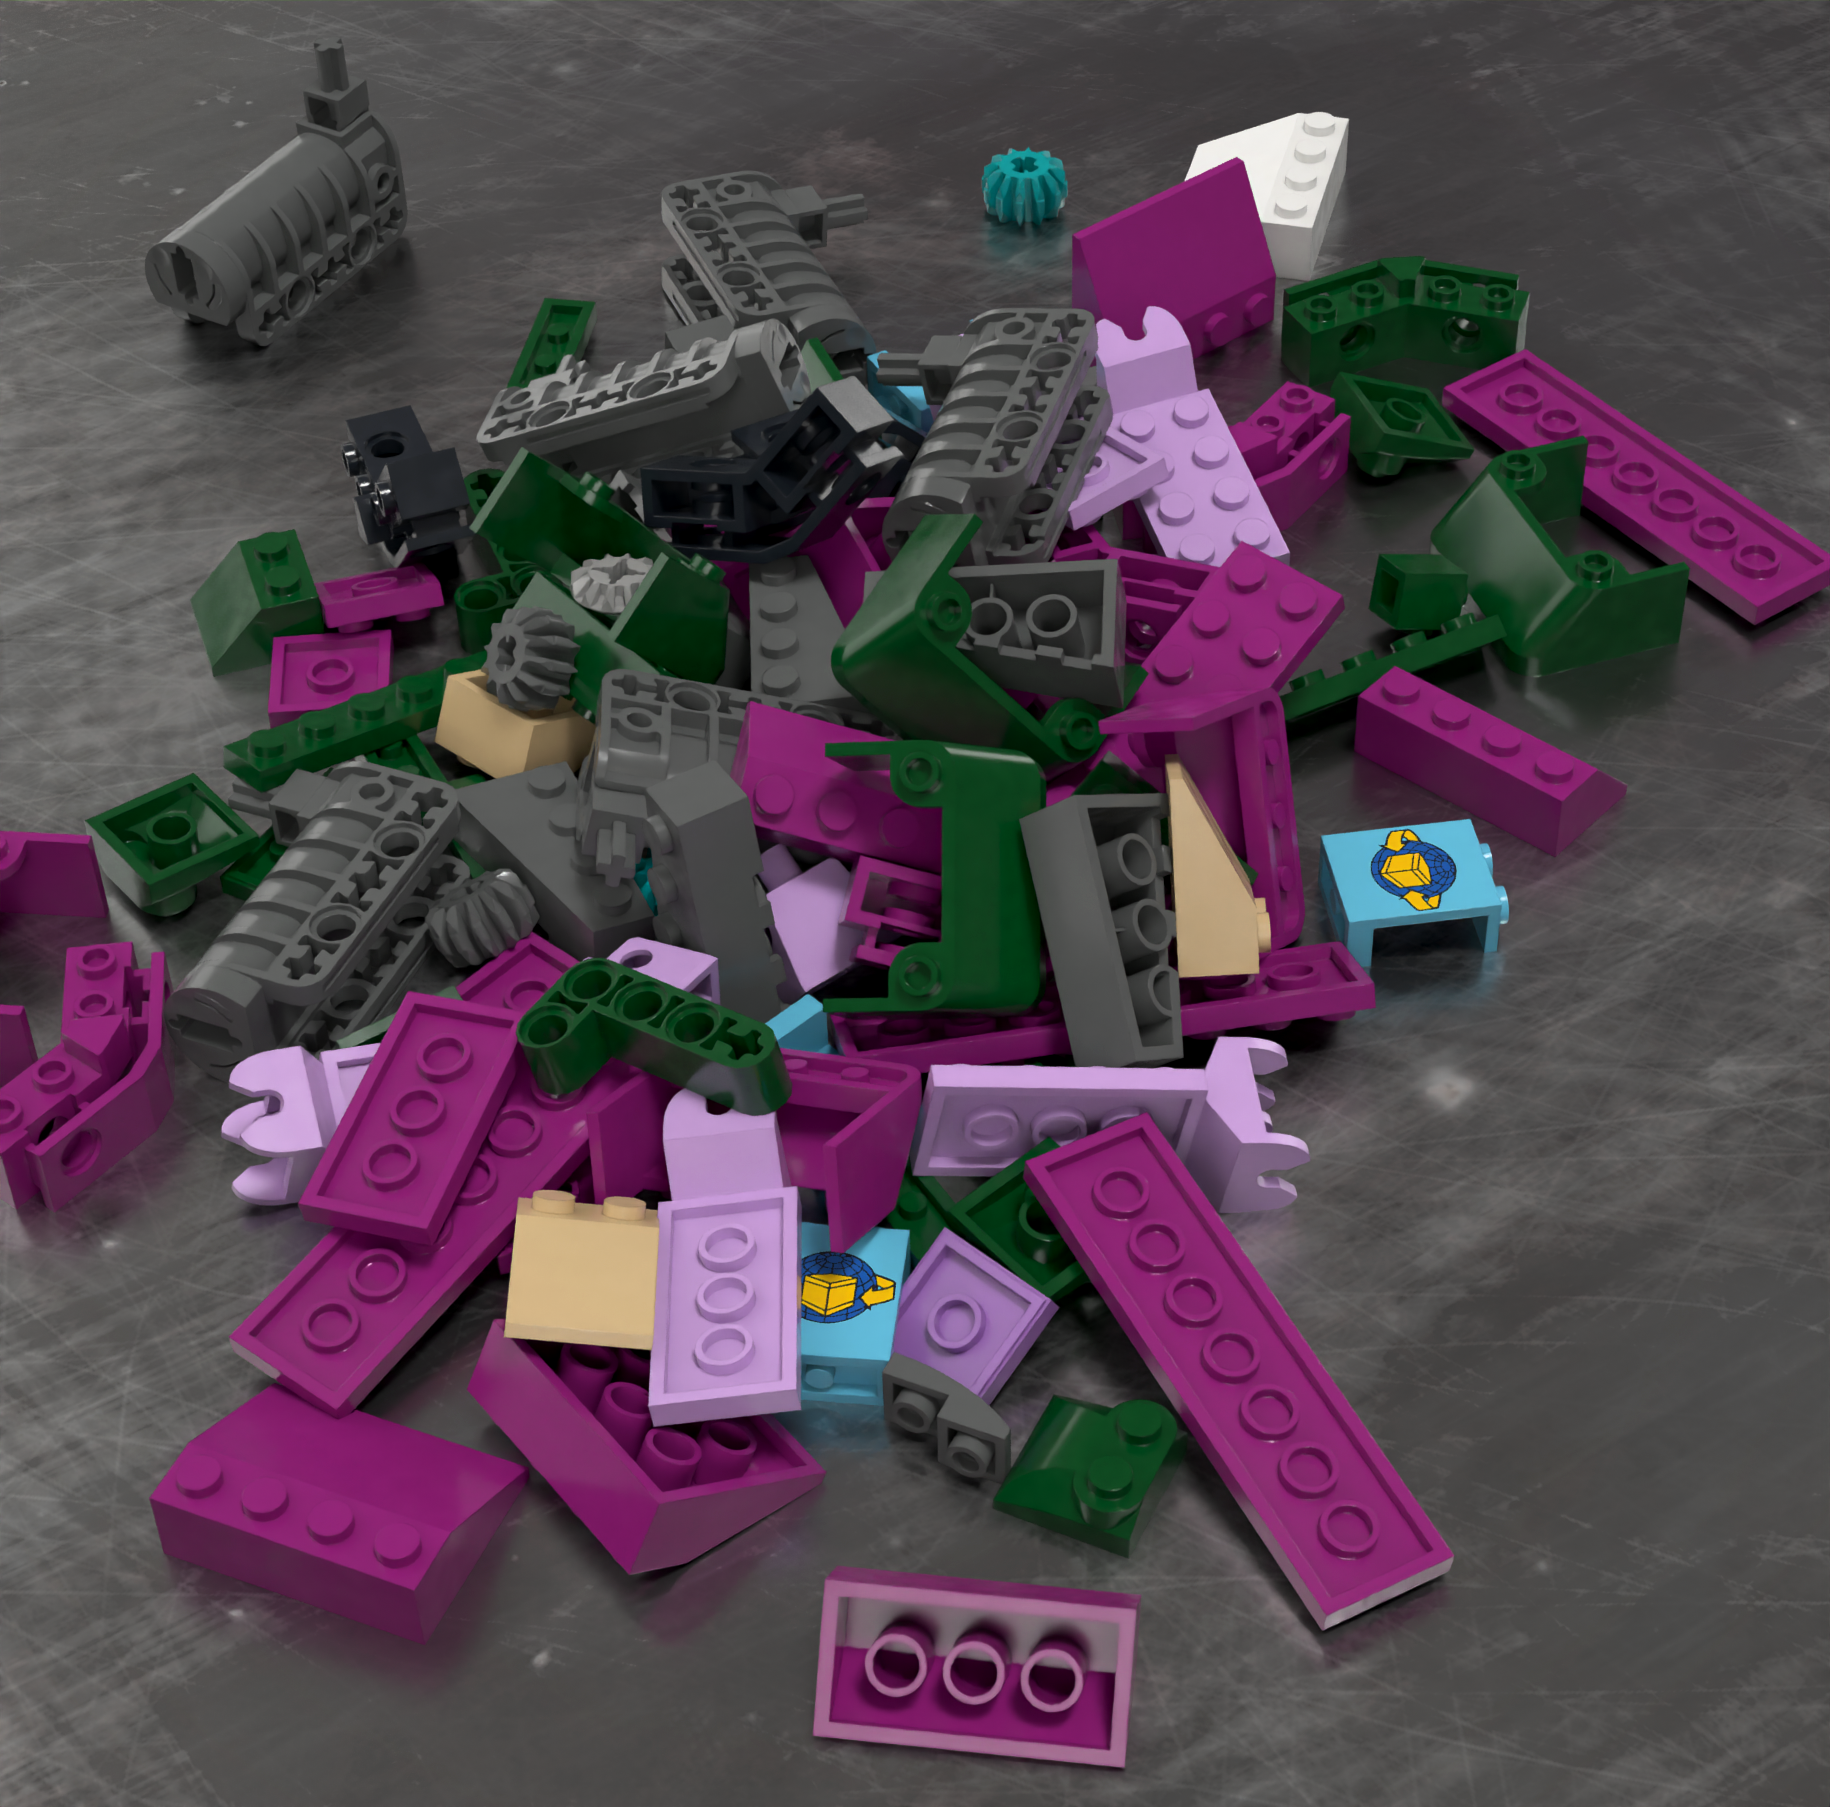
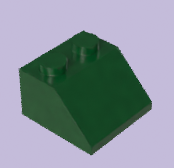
M295 529L283 532H268L256 538L238 541L190 599L213 677L271 664L274 637L325 634L319 595Z

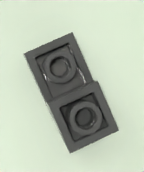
M894 1352L882 1372L884 1419L898 1423L908 1431L927 1433L938 1437L939 1463L952 1467L962 1475L981 1477L1002 1484L1011 1469L1010 1427L986 1402L961 1383L924 1363Z

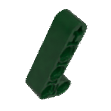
M492 468L480 469L464 478L470 505L465 509L467 525L473 523L504 475V471ZM478 534L473 538L472 543L489 576L462 584L454 594L461 647L466 653L471 655L484 651L485 648L483 646L490 644L492 639V623H502L505 611L513 609L537 571L563 585V582L549 571Z
M591 958L576 963L523 1015L517 1024L516 1035L538 1087L545 1093L560 1095L579 1089L613 1057L746 1115L759 1116L776 1111L788 1101L792 1094V1081L776 1036L769 1026L609 959Z

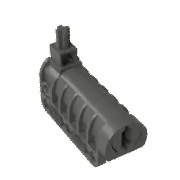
M332 36L328 40L318 38L313 42L319 78L303 90L306 116L296 123L298 135L148 251L145 259V275L149 288L158 303L171 307L177 317L194 323H201L207 320L225 326L236 320L237 330L241 338L260 346H267L278 339L402 235L407 223L408 209L399 147L392 130L383 117L375 110L369 111L370 101L366 79L347 74L342 39L338 36ZM356 235L355 245L351 248L353 239ZM294 284L293 295L291 298L288 299L290 290Z
M738 171L669 184L662 189V221L683 251V254L671 256L663 261L661 265L662 287L686 325L725 314L734 329L769 319H776L783 323L790 331L800 352L806 340L817 337L844 379L855 376L864 387L868 383L867 356L876 353L874 340L811 250L827 247V230L862 224L864 220L868 219V211L864 206L865 198L863 194L858 193L822 200L812 185L786 189L784 191L774 178L758 171Z
M1077 308L993 309L974 318L967 326L963 337L962 335H933L924 353L879 354L877 358L879 369L876 373L878 383H882L883 386H922L927 405H942L884 518L882 539L892 561L923 517L936 514H975L983 521L952 567L1043 563L1049 561L1068 520V509L1071 503L1077 500L1085 482L1084 477L1089 473L1095 460V455L1099 451L1113 420V409L1108 391L1099 386L1081 385L1099 348L1095 318L1091 312ZM1062 339H1068V343L1063 342ZM1064 366L1058 369H1053V367ZM1083 415L1084 420L1078 419V416ZM1070 440H1079L1071 444H1061ZM1057 467L1062 468L1063 472L1058 473ZM1051 483L1052 489H1048L1046 484ZM1048 509L1047 511L1039 514H1028L1029 512L1035 510ZM1024 538H1029L1031 544H1025Z
M769 319L737 328L731 333L729 339L718 342L711 337H706L695 341L688 351L680 353L675 349L668 348L658 351L650 362L642 364L634 359L620 362L613 372L603 374L597 370L589 371L590 367L586 360L576 362L573 354L566 355L562 358L555 374L531 380L528 387L523 389L513 386L501 390L495 397L477 434L476 440L488 461L492 462L503 461L505 465L511 464L521 447H524L578 479H581L584 473L588 471L610 485L619 469L641 481V467L678 455L726 458L743 455V450L732 442L731 430L799 409L811 395V388L802 354L792 334L779 320Z
M611 670L604 674L597 700L596 729L590 753L582 762L577 783L576 839L582 842V854L596 856V873L606 875L605 885L619 887L621 877L633 879L635 876V863L640 864L643 848H649L642 830V820L648 818L644 789L714 759L730 776L746 706L749 701L896 741H902L903 739L871 713L635 670ZM757 838L760 855L779 844ZM786 846L798 864L816 866L831 858ZM839 860L846 870L851 873L853 863Z
M364 761L342 763L336 766L327 777L296 769L282 787L278 786L263 793H260L238 777L234 779L232 783L234 792L228 798L229 807L271 819L276 843L288 846L289 848L165 1003L164 1019L167 1029L179 1049L195 1065L213 1077L229 1083L231 1072L240 1062L253 1055L270 1050L301 1046L307 1052H316L312 1056L319 1061L320 1052L329 1051L323 1049L328 1041L331 1050H335L337 1040L384 1018L436 947L429 935L431 931L426 921L423 925L416 928H403L398 926V924L410 917L419 916L425 918L435 903L433 901V886L439 887L435 893V898L438 900L445 897L450 889L457 888L464 884L467 879H471L469 867L464 861L442 854L458 833V825L462 819L458 792L453 786L438 780ZM421 811L427 812L423 818H421ZM391 956H393L394 964H386ZM372 966L379 968L377 972L374 974V976L372 972ZM361 999L365 1001L363 1006L356 1011L341 1012L335 1009L337 1005L346 1000Z

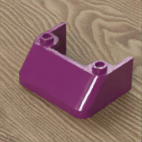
M1248 688L1150 702L1098 721L1100 734L1128 733L1129 747L1137 755L1143 766L1147 768H1162L1164 793H1166L1165 755H1179L1233 852L1258 873L1251 888L1254 898H1265L1266 912H1269L1271 952L1259 953V960L1294 942L1301 934L1303 928L1305 902L1284 709L1278 693L1273 688ZM1171 892L1164 895L1165 909L1172 911ZM1172 938L1167 947L1168 966L1177 971ZM1230 975L1182 977L1179 980H1223Z
M0 831V912L94 918L107 917L109 907L91 835ZM0 1004V1087H4L38 1061L24 1006Z
M780 1048L793 1084L792 1094L788 1101L776 1110L791 1186L826 1191L825 1199L828 1212L831 1252L845 1253L896 1207L922 1105L921 1073L917 1068L907 1064ZM642 1071L586 1111L596 1205H603L604 1199L607 1197L621 1196L633 1198L643 1189L659 1191L662 1197L672 1199L663 1146V1123L669 1102L684 1088ZM706 1098L708 1113L712 1115H721L731 1110V1108Z

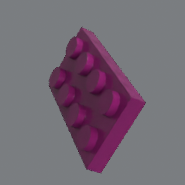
M408 991L298 1202L304 1220L433 1246L525 1057L516 1035L518 1022L526 1012Z

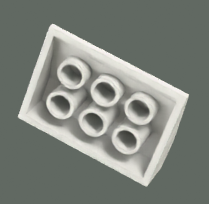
M1325 112L1297 113L1200 144L1197 147L1185 181L1235 157L1243 160L1276 277L1310 281L1346 172L1349 119L1333 117Z

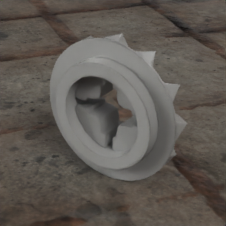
M629 553L622 557H613L606 554L602 560H585L582 567L571 572V596L580 605L598 613L620 615L653 566V561L646 557L634 559Z

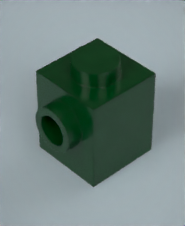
M1379 554L1368 609L1395 630H1400L1410 635L1423 631L1425 637L1431 636L1434 630H1441V624L1460 616L1461 609L1465 606L1468 598V573L1441 554Z

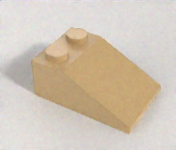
M481 669L448 676L434 742L456 754L457 760L462 764L479 768L497 779L564 761L568 763L574 773L582 766L584 758L589 755L596 727L571 708L576 701L575 698L569 701L559 696L555 709H542L539 711L529 709L528 712L511 709L508 705L499 703L497 696L488 693L486 684L489 676L481 672Z
M1165 755L1166 793H1168L1170 815L1168 816L1169 847L1172 849L1173 873L1170 874L1172 911L1175 912L1177 937L1173 938L1179 978L1259 974V953L1271 952L1269 912H1266L1265 898H1254L1247 874L1179 755Z
M557 1190L533 1192L532 1199L518 1197L504 1337L652 1350L660 1228L659 1219L657 1218L658 1210L646 1209V1202L640 1199L621 1196L607 1197L604 1199L603 1205L575 1203L576 1197L573 1194Z

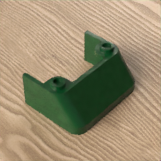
M1584 436L1523 450H1512L1495 457L1434 527L1430 535L1429 554H1441L1468 573V598L1464 606L1468 613L1473 612L1477 622L1499 614L1507 636L1492 643L1491 646L1510 670L1523 676H1546L1679 643L1690 571L1685 562L1630 575L1620 561L1603 551L1590 550L1565 557L1541 526V524L1580 515L1588 451V441Z
M521 447L469 528L476 534L549 571L570 588L571 572L582 567L585 560H602L606 554L613 557H622L627 553L634 559L645 557L652 559L653 566L620 615L604 614L615 623L607 637L613 642L690 681L715 685L725 670L730 589L722 584L721 581L726 572L698 553H695L690 560L613 502L611 498L616 490L592 473L586 471L582 478L578 479Z
M975 514L925 515L834 645L831 654L833 675L846 691L903 740H932L1021 751L1033 758L1041 766L1046 777L1047 786L1090 758L1098 750L1108 735L1100 734L1098 721L1123 712L1149 673L1141 666L1125 665L1123 708L1095 704L1081 698H1064L1054 703L1040 722L1036 720L955 648L970 625L972 605L965 589L948 572L983 521Z
M932 740L825 743V757L853 771L890 770L892 788L903 802L920 809L942 808L941 942L911 944L895 956L889 969L888 998L823 999V1012L850 1020L1018 1018L1035 1010L1041 1003L1046 990V935L1019 819L1046 808V777L1041 766L1030 756L1013 749Z

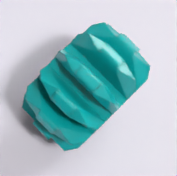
M1030 147L1025 151H1016L1011 148L1007 155L997 154L992 156V161L984 167V175L982 176V193H984L987 213L999 216V220L1002 223L1016 221L1019 226H1022L1025 222L1041 225L1043 218H1056L1059 209L1065 207V198L1068 196V181L1065 178L1062 160L1051 157L1050 152L1046 150L1038 153L1032 152Z

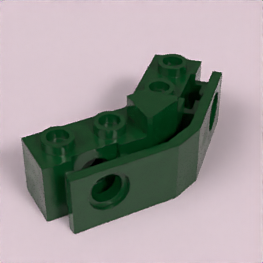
M1424 256L1381 258L1284 289L1281 361L1309 388L1335 380L1339 372L1354 374L1403 357L1481 370L1523 350L1530 292L1518 290L1520 276L1518 274L1425 260ZM1473 284L1485 285V288L1473 286ZM1321 293H1327L1329 296H1327V295H1319V294H1321Z

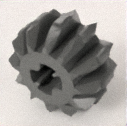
M537 606L507 609L503 615L502 623H492L491 642L489 645L483 646L488 652L487 661L481 668V672L489 676L486 684L487 692L497 696L499 703L506 704L511 709L528 712L529 709L536 711L555 709L559 696L569 695L570 693L569 679L571 674L578 672L574 667V657L580 651L581 646L572 642L575 635V627L564 622L562 615L554 614L550 609Z
M499 868L494 872L486 871L472 880L467 879L459 887L450 889L445 897L435 901L425 917V921L431 931L429 935L438 951H441L454 967H467L470 964L479 965L486 959L493 956L498 957L504 950L515 947L517 941L530 935L540 915L534 905L535 899L527 885H523L517 874L513 873L511 869Z

